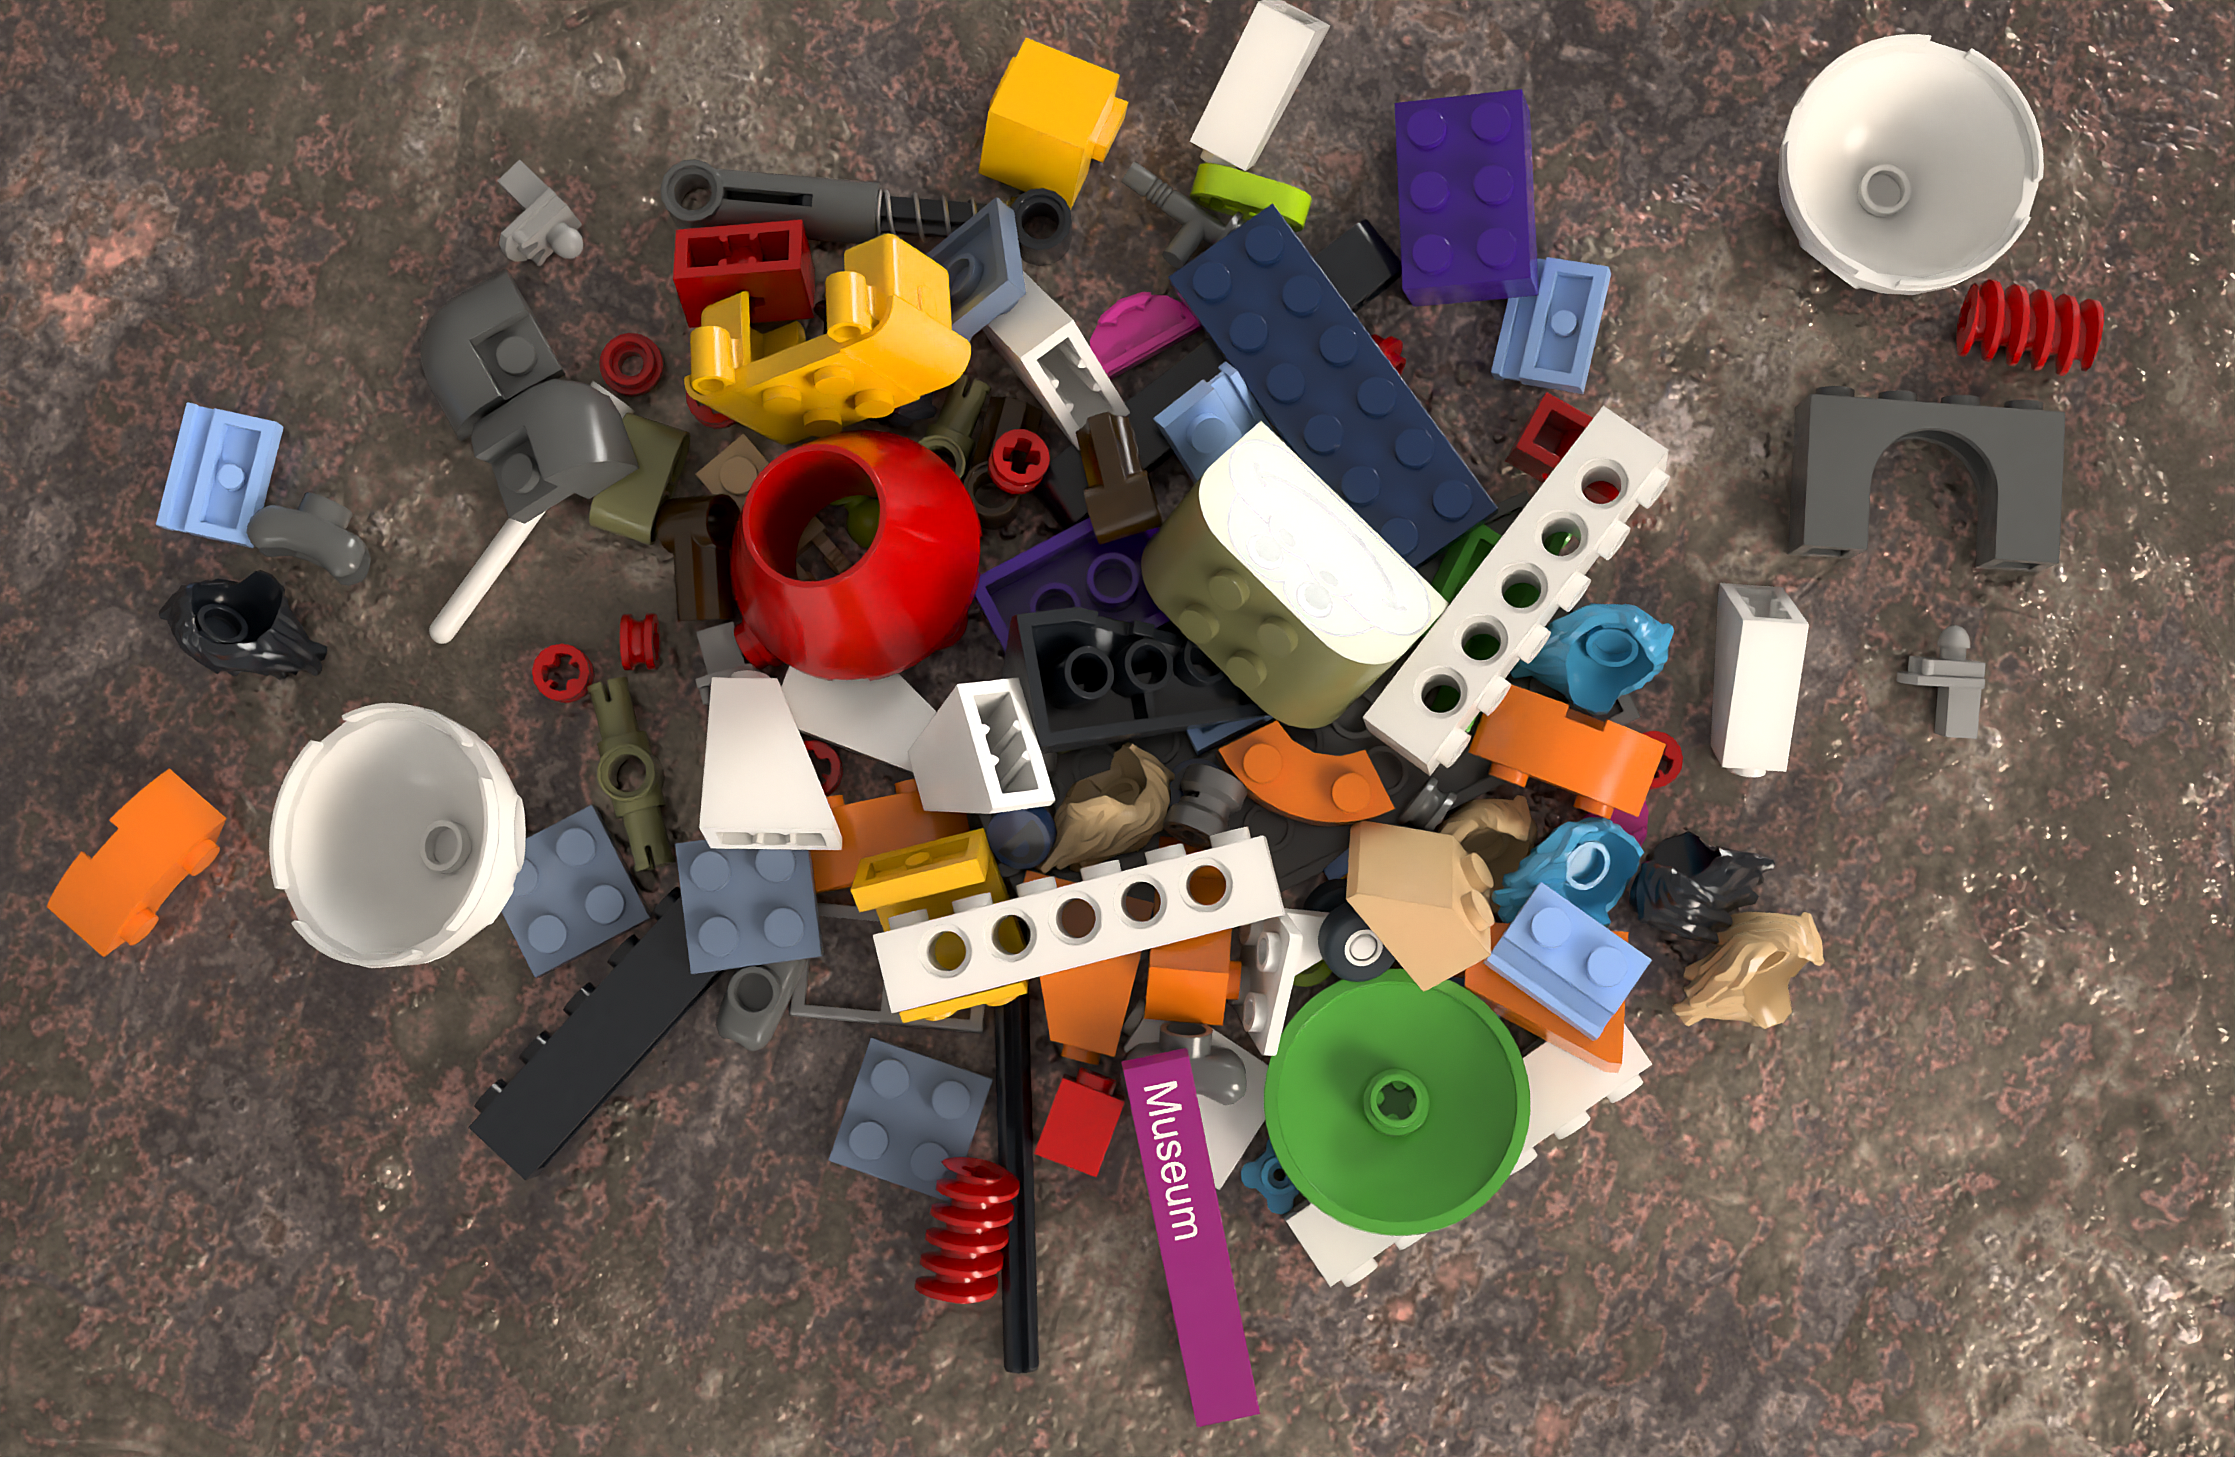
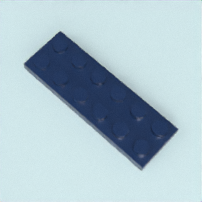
M1273 203L1168 277L1170 285L1223 358L1239 372L1258 406L1287 446L1413 569L1417 571L1498 514V507Z

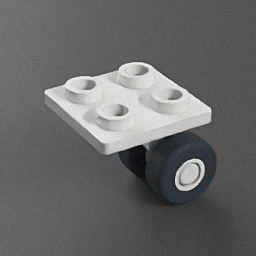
M1347 878L1331 879L1317 886L1307 897L1302 910L1284 908L1285 915L1239 926V938L1242 943L1239 961H1241L1238 1000L1227 1001L1233 1006L1243 1023L1245 1031L1249 1033L1261 1055L1276 1056L1295 975L1324 959L1331 971L1338 977L1352 982H1364L1382 975L1395 961V957L1346 900Z

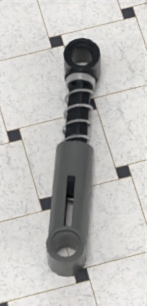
M696 159L683 160L673 165L664 175L660 187L661 199L679 229L802 220L807 240L862 244L884 235V233L897 234L899 238H902L904 235L920 236L924 243H928L932 237L946 239L987 205L976 203L973 196L968 202L947 201L944 194L939 200L920 199L916 192L911 195V198L890 196L887 189L884 192L882 191L880 182L714 169L707 162ZM694 188H705L712 192L710 201L699 210L684 209L681 205L684 196ZM1039 188L1030 189L1019 195V197L1011 196V200L1006 201L1004 199L1002 201L1014 210L1020 255L1025 262L1036 266L1051 265L1064 257L1072 241L1071 211L1064 198L1055 191ZM1045 216L1056 222L1058 228L1052 236L1046 239H1036L1030 237L1024 231V226L1034 217Z

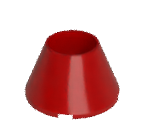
M877 430L843 431L820 437L791 449L775 458L759 473L749 489L736 524L730 556L731 579L741 614L752 633L763 646L784 663L804 674L828 681H833V679L855 680L866 678L873 681L905 671L930 656L943 645L961 623L973 601L981 575L978 568L982 531L976 507L964 484L947 463L925 446L894 433ZM855 495L878 497L880 504L879 525L874 540L864 556L850 569L835 577L821 581H799L796 570L797 547L801 535L810 520L821 509L836 500Z

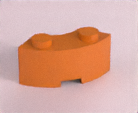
M1511 684L1509 691L1498 707L1489 716L1484 713L1482 714L1468 753L1491 762L1488 774L1523 788H1525L1528 777L1577 795L1573 807L1610 820L1614 809L1639 817L1666 744L1610 720L1603 722L1570 709L1568 704Z
M1277 720L1219 748L1215 754L1223 770L1246 786L1248 792L1246 796L1268 811L1292 820L1317 826H1344L1355 824L1361 820H1372L1395 809L1366 750L1343 756L1314 753L1293 741Z
M169 768L139 791L109 819L118 830L106 841L93 858L84 851L79 853L59 881L46 907L103 957L125 941L130 946H133L145 938L155 927L159 920L156 912L174 888L188 874L196 876L201 873L216 858L220 851V847L216 842L227 818Z
M915 778L895 783L896 794L846 805L843 795L826 797L843 837L842 850H811L816 893L852 887L859 861L862 858L969 832L967 814L960 812L924 811Z
M1160 836L1159 848L1183 842L1174 837ZM1183 843L1186 855L1204 851ZM1204 866L1196 870L1190 880L1192 896L1203 905L1217 903L1226 891V880L1223 873L1214 866ZM1156 888L1154 892L1153 917L1158 913L1161 905L1160 894ZM1232 928L1150 949L1144 1019L1223 1026L1226 999L1238 1000L1241 981V961L1230 960Z

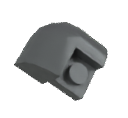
M507 269L501 270L449 299L428 320L421 343V365L428 386L460 441L472 435L473 426L476 422L530 387L552 379H559L566 375L543 335L540 324Z
M552 379L532 386L476 422L473 426L471 440L474 456L491 464L509 518L526 524L573 493L591 499L639 469L621 414L610 396L601 393L585 382Z

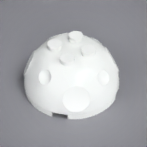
M1902 34L1869 41L1844 53L1829 64L1810 82L1793 108L1779 151L1778 185L1781 203L1799 239V246L1855 289L1864 288L1885 294L1916 295L1956 285L1990 267L2013 245L2031 218L2029 217L2038 188V182L2043 179L2044 169L2042 141L2035 116L2027 100L2012 79L1994 62L1972 48L1966 53L1930 41L1931 35Z
M399 703L368 705L342 715L343 720H346V722L321 742L310 740L288 771L278 793L270 827L269 856L272 879L275 888L285 889L299 920H294L291 923L293 927L310 945L323 954L345 963L368 968L429 963L448 955L487 925L492 924L514 891L513 884L516 875L521 871L524 863L526 827L522 798L517 795L496 753L473 731L427 708Z

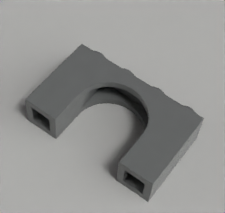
M1843 386L1819 387L1816 389L1815 394H1810L1795 407L1788 555L1851 559L1868 549L1870 486L1875 465L1880 455L1889 445L1907 440H1921L1940 445L1956 455L1967 467L1974 480L1978 496L1975 568L2040 572L2059 563L2065 412L2043 410V402L2025 399L2006 401L2004 407L1980 406L1981 399L1970 395L1945 396L1941 398V403L1917 401V393L1898 390L1881 392L1878 394V399L1854 397L1855 390Z

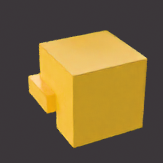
M1025 38L1017 56L1012 57L990 100L978 173L1024 192L1039 188L1055 191L1065 199L1071 210L1088 175L1091 159L1104 162L1125 118L1128 102L1115 97L1120 75Z

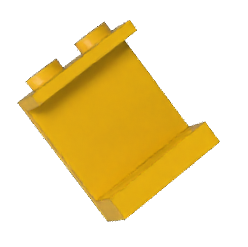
M984 828L862 858L859 861L851 887L859 913L876 909L884 932L891 930L888 918L900 914L927 909L929 920L953 915V901L989 892L991 893L993 904L1010 900L995 857L989 847ZM1016 915L1007 917L1001 923L998 930L999 942L1008 952L1018 954L1027 947ZM948 931L937 940L935 956L943 967L950 970L958 968L965 959L966 947L959 935ZM1029 979L901 1011L899 1015L903 1023L923 1018L928 1021H937L951 1016L957 1010L981 1004L989 1006L1004 1005L1013 1001L1019 995L1027 994Z

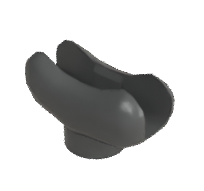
M306 492L297 510L278 505L267 506L259 509L251 517L247 525L246 533L251 544L256 546L266 557L292 556L309 561L326 569L341 585L350 586L362 582L370 569L371 557L366 544L357 535L346 530L353 513L326 497Z
M807 959L736 968L716 1017V1028L719 1036L723 1039L736 1041L748 1051H757L764 1048L771 1040L782 1018Z
M1176 1021L1163 1023L1160 1026L1159 1042L1138 1044L1129 1050L1123 1058V1061L1187 1048L1198 1095H1203L1223 1105H1231L1244 1097L1246 1092L1247 1080L1243 1060L1229 1048L1212 1045L1213 1030L1206 1024ZM1121 1063L1120 1085L1121 1089L1128 1095L1125 1076Z

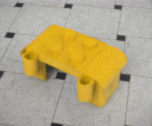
M884 234L849 248L844 252L845 271L833 273L825 280L827 333L806 341L805 331L798 321L764 334L751 328L748 291H743L711 304L702 312L701 327L694 329L690 333L691 374L684 377L685 389L689 396L698 402L781 445L791 444L811 436L824 437L840 433L843 427L867 418L888 416L893 413L895 408L919 400L922 395L954 383L963 374L969 363L971 355L969 341L952 330L949 274L943 266L894 234Z

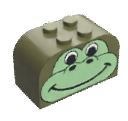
M1262 421L1255 425L1203 473L1163 522L1162 526L1149 539L1141 559L1143 580L1149 595L1157 607L1262 710L1278 721L1298 728H1320L1338 719L1411 647L1450 605Z

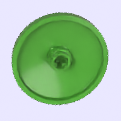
M1388 969L1382 975L1364 982H1352L1343 979L1310 999L1295 1014L1281 1034L1276 1056H1271L1264 1088V1111L1270 1142L1277 1160L1295 1188L1312 1205L1337 1222L1353 1229L1384 1236L1426 1234L1456 1224L1473 1214L1501 1188L1510 1176L1524 1147L1529 1128L1531 1111L1530 1088L1525 1064L1515 1040L1498 1015L1471 991L1448 979L1423 992L1405 969Z

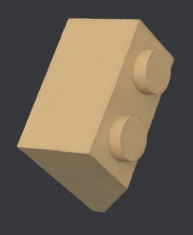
M1364 820L1350 827L1346 900L1423 992L1491 956L1490 926L1494 924V916L1490 908V888L1493 887L1494 883L1487 865L1478 854L1471 853L1468 855L1453 835Z

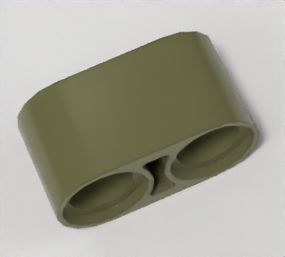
M626 413L622 420L639 469L594 496L589 514L590 526L653 545L658 538L656 529L658 511L666 500L672 499L688 455L691 436L690 432L632 413Z

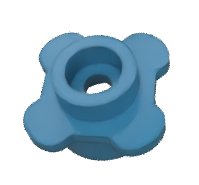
M1269 1139L1266 1143V1151L1261 1153L1255 1162L1244 1164L1241 1170V1180L1246 1187L1256 1188L1267 1199V1207L1271 1212L1285 1214L1292 1209L1293 1199L1300 1192L1287 1176L1282 1181L1274 1179V1171L1279 1168L1282 1169L1277 1160Z

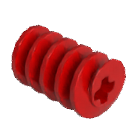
M1988 279L1982 282L1980 286L1975 282L1967 291L1960 309L1956 336L1958 356L1965 357L1969 353L1974 341H1980L1981 359L1983 361L1990 362L2001 345L2006 346V364L2008 366L2015 367L2026 350L2030 351L2031 369L2034 371H2040L2044 367L2049 355L2055 356V373L2057 375L2065 376L2074 360L2080 361L2081 370L2086 372L2091 368L2098 352L2104 326V309L2101 302L2095 299L2088 298L2078 304L2076 297L2063 293L2053 300L2051 293L2044 289H2037L2028 295L2026 288L2018 284H2012L2004 291L2001 283L1996 280Z
M971 1157L946 1158L941 1161L947 1169L957 1173L956 1178L938 1179L935 1188L936 1191L952 1198L951 1203L932 1204L930 1215L937 1220L945 1222L946 1227H931L926 1229L925 1240L932 1245L940 1247L941 1251H927L920 1256V1265L936 1274L935 1276H920L916 1278L914 1289L920 1294L940 1301L957 1304L981 1302L991 1299L997 1293L998 1279L994 1274L999 1272L1003 1266L1004 1255L1000 1249L1008 1243L1009 1230L1005 1225L1013 1219L1014 1205L1010 1200L1018 1195L1020 1181L1004 1167L988 1160Z

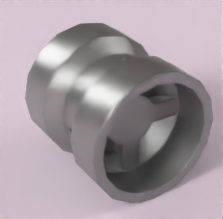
M1191 764L1187 767L1180 783L1184 796L1181 797L1179 803L1170 806L1163 822V828L1177 840L1200 850L1212 849L1209 836L1230 831L1227 824L1229 815L1241 809L1248 792L1246 786L1241 781L1222 770L1203 764Z

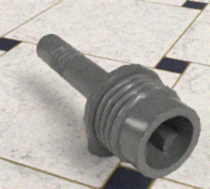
M1136 161L1131 165L1121 181L1140 196L1146 197L1147 201L1151 200V203L1156 204L1157 208H1161L1164 213L1183 225L1162 254L1164 259L1176 268H1182L1203 240L1213 246L1246 222L1243 218L1244 214L1238 211L1230 222L1225 225L1179 191L1173 190L1167 183H1163L1162 179H1158L1155 174Z

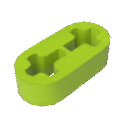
M1202 163L1198 166L1189 195L1197 204L1217 212L1234 216L1240 211L1244 214L1243 218L1245 220H1250L1273 203L1294 232L1304 229L1312 202V197L1297 187L1214 163Z

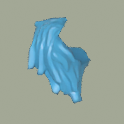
M1591 603L1578 608L1564 617L1553 620L1548 627H1545L1551 631V634L1537 656L1529 664L1520 659L1510 673L1514 679L1527 676L1536 678L1545 685L1564 694L1566 699L1572 702L1573 706L1578 710H1583L1593 715L1607 714L1612 709L1617 698L1642 688L1646 682H1650L1655 675H1658L1663 670L1664 663L1667 662L1669 657L1668 647L1674 633V628L1669 623L1661 624L1635 605L1626 603L1623 605Z
M1588 817L1578 822L1568 821L1555 828L1545 841L1532 848L1530 855L1519 862L1518 871L1505 874L1502 881L1504 889L1493 891L1491 898L1494 903L1500 905L1498 915L1503 923H1509L1517 915L1535 887L1542 882L1608 928L1611 921L1607 912L1617 904L1629 881L1637 872V868L1640 865L1639 860L1644 851L1634 836L1626 833L1620 824L1613 823L1609 819Z

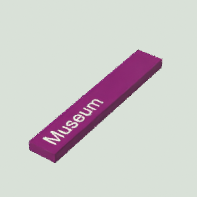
M1183 1048L1121 1061L1196 1426L1202 1427L1260 1414L1188 1050Z

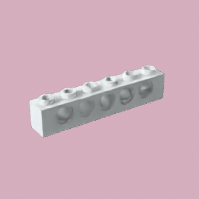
M1603 406L1363 716L1367 730L1429 776H1431L1440 763L1449 768L1468 745L1471 736L1465 730L1477 714L1481 711L1489 716L1506 696L1511 683L1505 680V678L1517 662L1521 659L1529 664L1541 651L1551 634V631L1545 628V626L1557 610L1561 607L1569 612L1581 599L1591 582V579L1586 577L1585 574L1599 556L1609 560L1623 544L1631 529L1624 523L1639 504L1648 509L1660 496L1670 479V476L1664 472L1667 467L1668 449ZM1606 481L1618 489L1619 495L1609 503L1596 504L1584 496L1583 490L1593 482ZM1567 532L1574 535L1580 545L1569 555L1556 556L1549 553L1544 548L1543 543L1553 533ZM1517 583L1531 584L1540 592L1539 599L1533 605L1526 608H1516L1509 605L1503 596L1510 586ZM1488 634L1495 637L1501 646L1492 658L1475 660L1463 651L1466 642L1475 635ZM1439 685L1455 688L1461 695L1458 704L1452 710L1444 713L1429 710L1424 705V698L1432 688Z
M1248 827L1238 828L1209 836L1212 849L1186 855L1184 844L1180 843L1145 852L1147 861L1145 866L1121 871L1119 860H1113L1082 868L1080 872L1083 881L1057 888L1055 876L1016 885L1019 897L1016 899L993 904L991 893L989 892L953 901V915L929 920L927 909H921L890 917L888 921L891 930L874 934L873 939L891 1013L1285 915L1266 837L1251 838ZM1204 866L1218 868L1226 880L1224 896L1212 905L1199 903L1194 899L1190 891L1192 875L1196 870ZM1140 882H1147L1153 885L1161 898L1158 913L1151 920L1145 922L1133 918L1126 908L1128 891ZM1078 898L1087 901L1093 907L1096 916L1092 931L1082 938L1070 935L1062 924V912L1065 906L1070 901ZM1011 915L1023 918L1031 932L1028 946L1018 954L1005 950L998 938V930L1001 923ZM948 931L959 935L966 947L964 961L954 970L943 967L935 956L937 940Z

